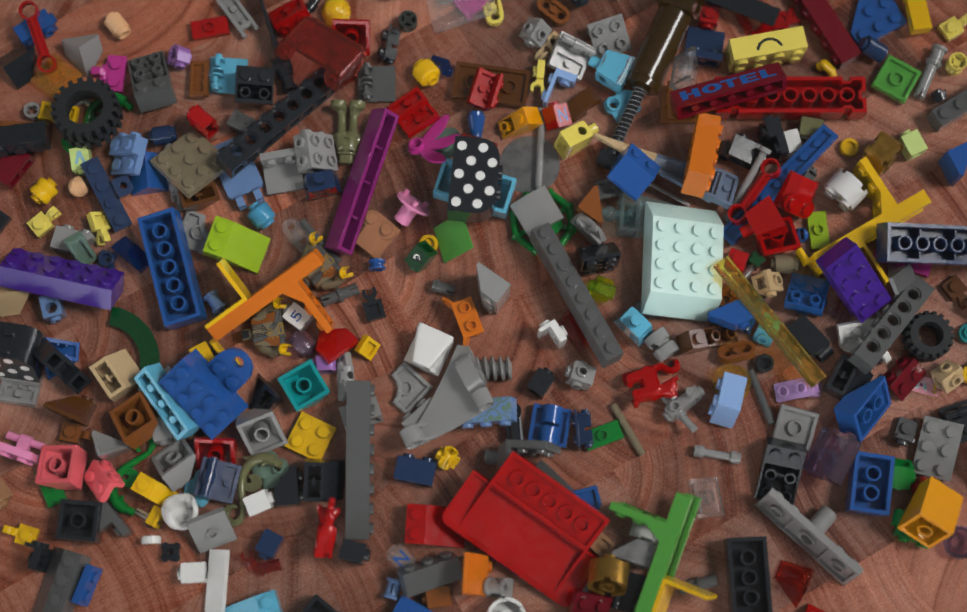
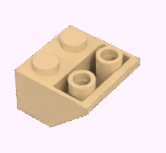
M126 349L107 355L89 367L108 397L114 402L138 387L134 377L141 370Z

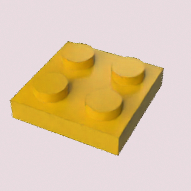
M302 411L285 447L307 458L322 459L337 428Z

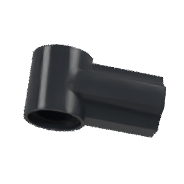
M517 404V422H512L511 426H505L506 438L510 440H524L521 407L519 404Z

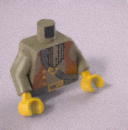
M317 231L309 235V241L303 250L301 258L317 247L326 260L324 264L303 278V281L307 286L313 284L317 290L336 289L346 278L353 277V272L347 274L346 270L349 266L340 268L320 244L317 245L318 242L323 240V236H319L316 239L315 234Z
M277 297L272 303L260 310L255 315V318L251 319L252 329L241 330L243 341L253 340L256 349L270 357L291 356V353L286 352L287 348L292 347V345L287 344L285 325L282 318L283 313L279 310L287 307L286 304L281 305V300L284 297Z

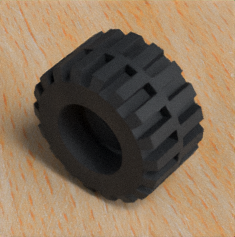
M929 311L920 312L907 324L901 332L903 336L901 343H905L903 349L905 351L908 349L910 357L914 355L917 361L922 359V362H928L929 360L932 362L950 350L954 343L952 339L955 338V334L951 333L954 328L953 326L949 327L948 323L950 321L948 319L944 320L943 314L936 315V311L931 313ZM920 327L930 328L935 333L937 339L935 346H927L921 342L918 335Z

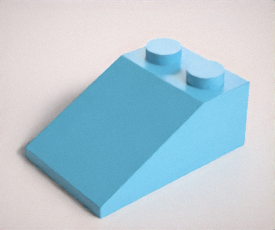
M276 590L253 596L225 608V612H283Z

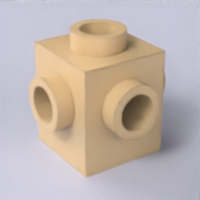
M771 269L760 271V274L751 277L755 295L771 298L777 296V292L784 290L780 272H772Z
M949 359L930 372L934 385L946 394L965 381L962 367L958 363L954 364Z

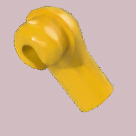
M821 60L816 63L818 71L824 70L827 76H837L836 68L829 61Z

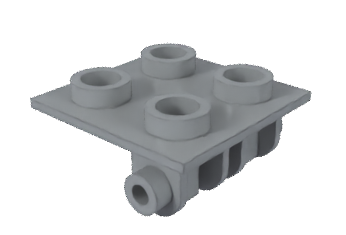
M622 13L587 24V35L590 36L592 45L596 50V57L602 59L606 50L621 53L632 49Z

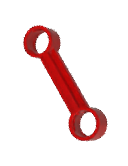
M24 1L20 4L18 11L20 16L27 21L39 56L37 67L45 74H52L57 70L58 62L50 55L38 21L40 10L34 2ZM27 5L35 7V13L31 17H25L23 14V9ZM49 57L54 61L53 67L50 70H44L41 68V62Z
M767 158L761 163V174L740 203L734 204L728 209V217L734 225H742L747 219L745 214L739 220L732 219V213L738 209L746 213L769 180L776 179L781 174V166L775 158ZM776 164L777 170L774 173L768 174L764 171L767 165Z

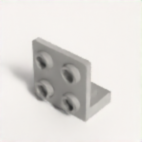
M295 148L259 154L268 195L305 189L303 174L298 173Z

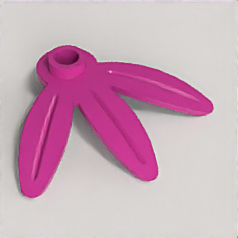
M443 115L422 139L413 138L410 140L408 146L409 153L412 155L421 154L425 160L431 163L445 162L447 160L446 157L434 150L450 146L455 142V136H460L459 134H453L436 139L445 129L449 121V115Z

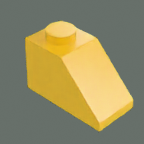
M142 472L139 473L130 488L162 506L166 498L178 494V492H173L171 488Z

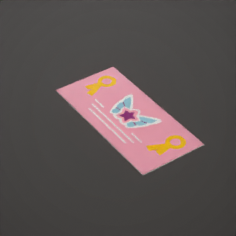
M925 376L912 390L938 397L939 388L934 385L933 379Z

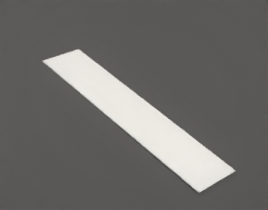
M650 183V186L654 187L655 189L665 193L666 195L674 198L675 200L685 204L688 207L690 206L688 202L658 187L657 185Z

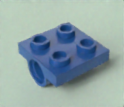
M534 403L528 440L549 441L566 449L572 410L553 404L542 405Z

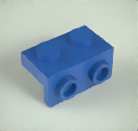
M86 564L71 602L86 607L89 606L103 569Z

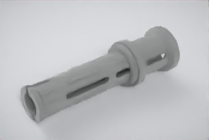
M932 44V51L925 60L926 67L913 94L914 97L917 98L920 94L918 99H925L935 72L942 66V58L948 52V49L943 45Z

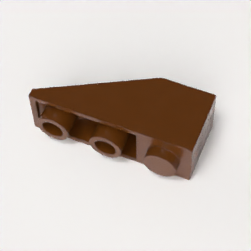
M722 326L688 330L676 336L680 355L710 350L739 341L736 330L732 331Z

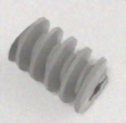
M475 356L487 381H489L491 375H493L495 381H497L499 375L502 381L505 380L506 375L512 381V362L509 356H506L504 362L501 356L498 357L497 362H495L493 356L490 357L489 362H487L485 356H483L481 361H479L478 356Z

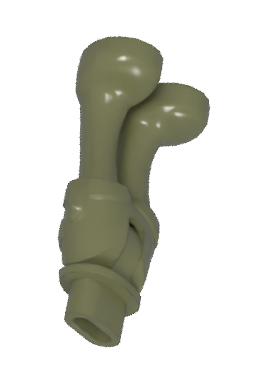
M341 99L331 100L330 106L336 111L338 117L337 133L333 135L337 150L336 155L339 156L338 163L352 165L361 139L360 134L357 133L358 117L360 112L365 109L366 102L362 100H352L349 102L350 123L349 131H346L348 103Z

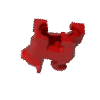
M673 359V367L658 363L643 366L639 370L622 374L623 383L628 388L633 387L635 383L640 385V389L632 391L633 399L631 402L634 409L638 408L641 402L656 401L662 397L672 400L677 398L678 386L676 382L678 375L662 384L657 376V371L659 370L667 374L678 372L680 362L677 359Z
M334 497L328 498L327 508L317 505L319 524L316 529L315 547L312 552L313 556L317 558L326 557L331 559L333 555L332 551L337 533V528L333 524L341 512L339 507L334 509L336 500Z

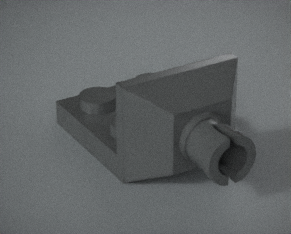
M506 439L499 446V450L487 449L484 454V461L487 465L495 464L500 468L512 450L522 457H535V454H540L542 457L553 458L554 454L560 455L561 447L549 441Z

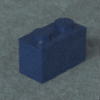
M403 453V456L398 455L393 477L395 481L433 487L437 463L433 462L434 459L422 457V460L415 459V455Z

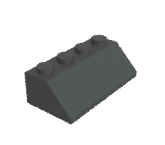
M55 546L33 612H73L75 603L71 602L84 568L86 564H90L92 557Z

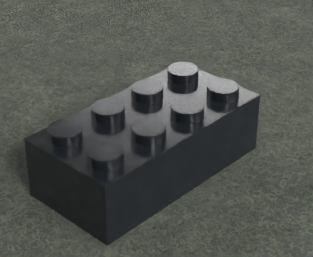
M767 537L724 539L729 612H773Z

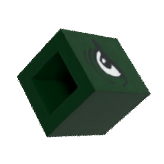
M424 240L415 245L404 261L411 270L419 273L429 266L438 252Z

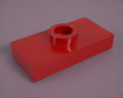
M227 15L190 22L194 41L230 35Z

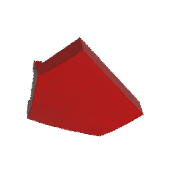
M347 328L333 329L329 333L319 331L316 352L329 365L359 343V339Z

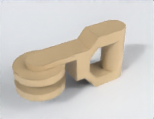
M553 31L547 37L546 43L536 52L534 60H545L548 57L549 52L551 53L554 47L550 41L557 40L559 35L557 32Z

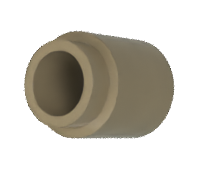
M793 254L773 255L769 262L770 269L773 272L780 273L798 271V256H793Z

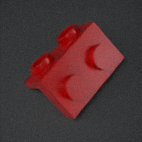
M481 67L477 68L466 103L485 112L495 108L498 103V93L504 84V74L499 73L496 75Z

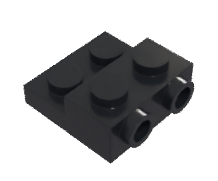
M772 115L763 117L762 123L759 124L760 129L757 132L758 141L763 143L766 148L771 147L769 148L772 151L770 154L771 158H775L779 163H783L789 153V148L779 116L773 117Z

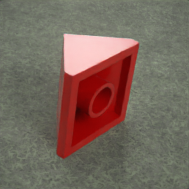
M332 19L333 54L370 56V20Z
M791 215L782 217L789 232L764 241H758L755 236L757 251L763 256L792 251L802 247Z
M206 437L194 438L197 471L200 469L203 456L209 458L212 456L220 461L237 464L238 442L235 439L214 438L211 440Z

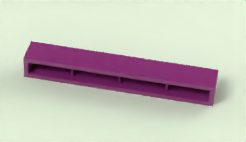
M387 108L372 109L330 229L324 248L338 255H352L393 137L399 115Z

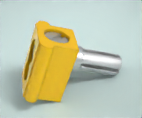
M154 505L150 513L140 508L136 509L139 512L135 511V514L146 520L145 523L156 529L160 528L163 522L161 508Z

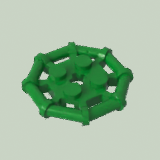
M549 188L548 191L554 201L562 206L560 209L561 213H566L568 225H563L562 220L551 226L556 235L561 230L565 231V234L559 240L564 247L578 230L570 222L574 216V205L553 191L552 188ZM525 191V192L523 193V196H522V197H524L525 195H527V194H529V193H531V192ZM513 210L509 211L508 216L510 217L512 230L511 239L536 256L537 252L532 243L523 238L527 233L525 230L519 231L518 218Z

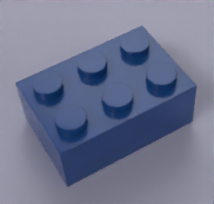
M861 451L851 453L845 512L878 517L890 515L895 456Z

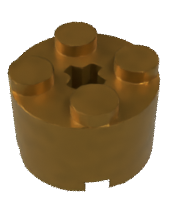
M884 131L879 132L873 145L869 144L863 151L864 155L861 158L867 157L879 176L889 170L896 161V154H901L905 147Z
M604 554V557L590 559L587 581L588 589L593 593L603 596L604 592L611 593V596L625 594L628 586L630 563L616 559V556L613 554Z

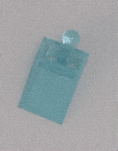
M621 193L618 198L617 210L612 206H606L602 210V217L606 221H612L617 218L615 236L644 239L645 202L674 204L642 195L634 201L626 193ZM624 207L629 208L627 212L624 211Z

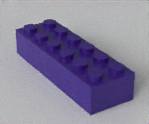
M13 248L0 264V286L111 310L123 293L124 272L114 268L108 269L95 264L81 263L77 260L71 261L58 256L52 257L43 255L40 252L34 253L21 248Z

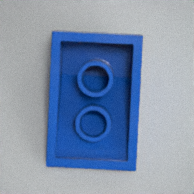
M880 376L850 392L835 405L834 413L841 436L861 443L892 403L885 376Z

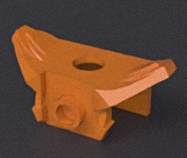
M443 296L442 302L454 312L463 335L462 345L469 346L471 337L479 336L484 332L472 297L452 302Z

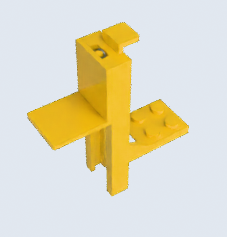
M864 157L856 164L852 174L863 184V191L866 189L868 191L866 197L872 201L873 219L815 252L809 258L802 247L798 248L795 254L798 256L803 267L808 265L815 277L818 278L824 273L815 260L844 237H847L858 245L882 285L885 286L889 279L867 247V244L876 239L877 224L885 222L904 223L923 212V208L932 201L923 189L897 204L868 158Z

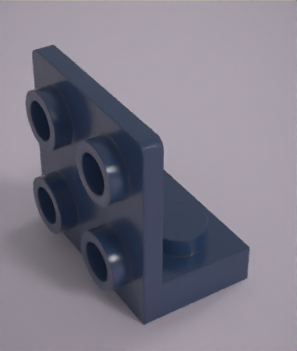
M689 27L683 62L719 69L723 59L722 50L725 33Z

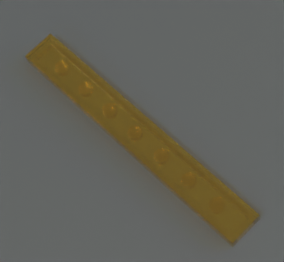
M726 256L715 264L713 268L811 388L826 377L823 371L732 260Z

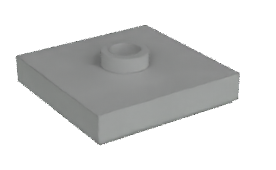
M781 403L772 438L805 444L806 451H809L820 414Z
M223 507L186 521V526L200 554L237 539V535Z

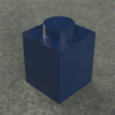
M265 528L255 547V550L259 551L258 556L267 561L269 558L275 559L285 538Z

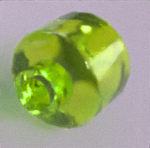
M598 275L594 280L590 279L587 289L594 300L607 303L614 298L617 287L614 286L613 280Z

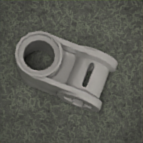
M487 577L484 581L485 595L495 598H513L514 579Z

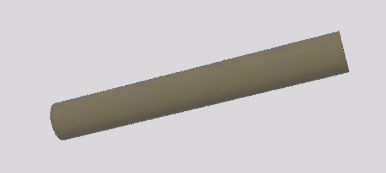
M617 403L612 404L610 408L638 456L644 455L646 452Z

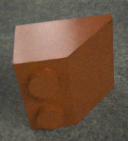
M139 391L109 412L123 442L134 450L151 439L158 423L143 391Z

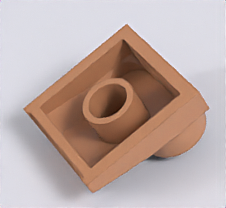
M370 208L366 212L356 244L373 258H380L401 231L378 211Z

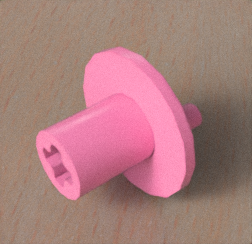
M405 188L404 191L397 193L398 199L403 204L394 218L400 224L408 227L417 213L422 216H428L430 211L427 208L429 202L424 201L422 203L410 195V190Z

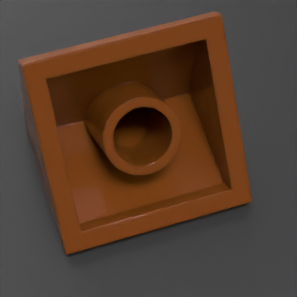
M598 185L593 186L578 205L576 214L579 212L584 213L601 229L603 218Z

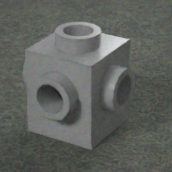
M529 17L523 25L519 36L528 47L542 48L552 28L542 18Z
M575 360L566 367L564 376H566L565 384L570 385L573 389L587 391L593 385L597 368L588 365L585 361Z

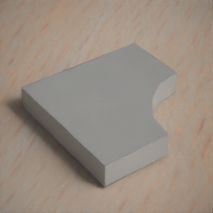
M187 210L183 219V225L191 251L203 255V248L209 235L205 226L206 215L193 210Z
M405 361L391 375L397 384V395L392 403L405 415L412 411L433 388Z

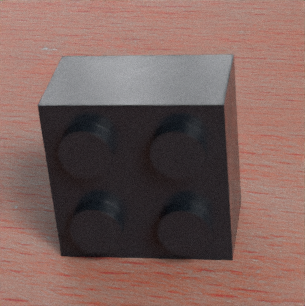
M61 499L55 538L65 541L100 544L101 532H99L103 503Z

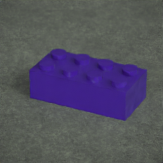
M844 237L815 260L850 315L859 322L863 323L892 300L858 245L849 238Z

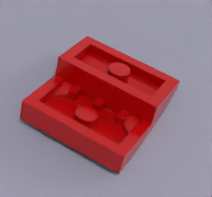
M417 86L387 106L388 110L399 115L397 123L409 139L440 119L439 114Z

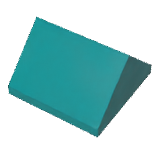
M311 359L277 378L296 412L315 406L330 393L329 388Z

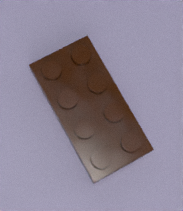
M457 61L452 99L467 101L476 70L481 67L496 75L499 73L504 74V84L498 93L497 105L517 108L526 106L531 71Z

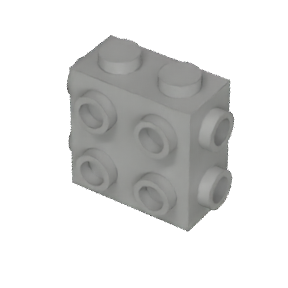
M304 129L299 134L293 136L298 173L310 174L332 169L334 172L338 171L333 135L325 134L323 131L312 132L311 129Z

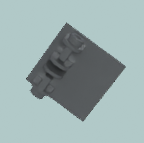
M369 62L363 63V66H358V100L365 102L396 101L395 66H371Z

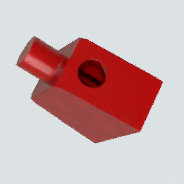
M770 195L745 213L748 224L739 228L743 238L754 233L758 241H764L789 232Z

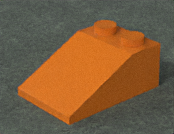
M464 552L463 596L487 597L484 593V581L488 577V573H492V561H488L489 556Z

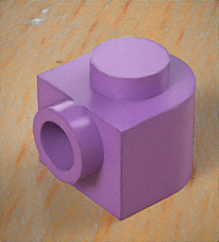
M177 44L172 45L168 53L167 64L174 66L177 70H185V66L190 64L192 59L190 49Z
M320 355L312 358L320 375L337 372L336 360L328 365Z

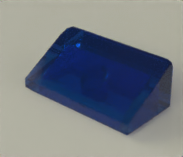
M124 236L111 247L139 273L142 274L149 266L146 252L127 236Z

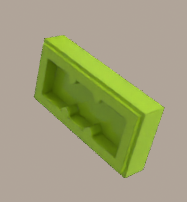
M826 211L813 212L806 218L811 251L821 250L830 244Z

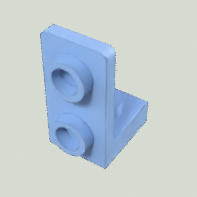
M556 68L555 73H551L547 83L550 85L548 90L544 89L541 96L543 107H547L556 82L565 88H574L578 75Z

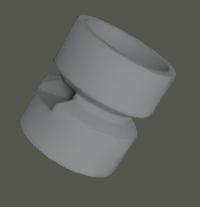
M665 327L656 330L644 340L649 350H654L653 355L659 363L680 349L674 340L669 339L670 334Z

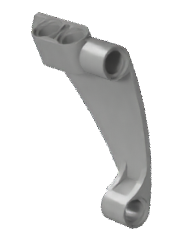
M456 346L443 378L418 424H413L400 431L399 434L408 450L450 432L495 404L486 386L487 380L469 346Z

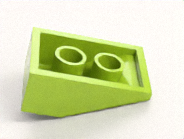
M216 215L203 248V255L219 261L225 258L230 265L258 274L271 238Z

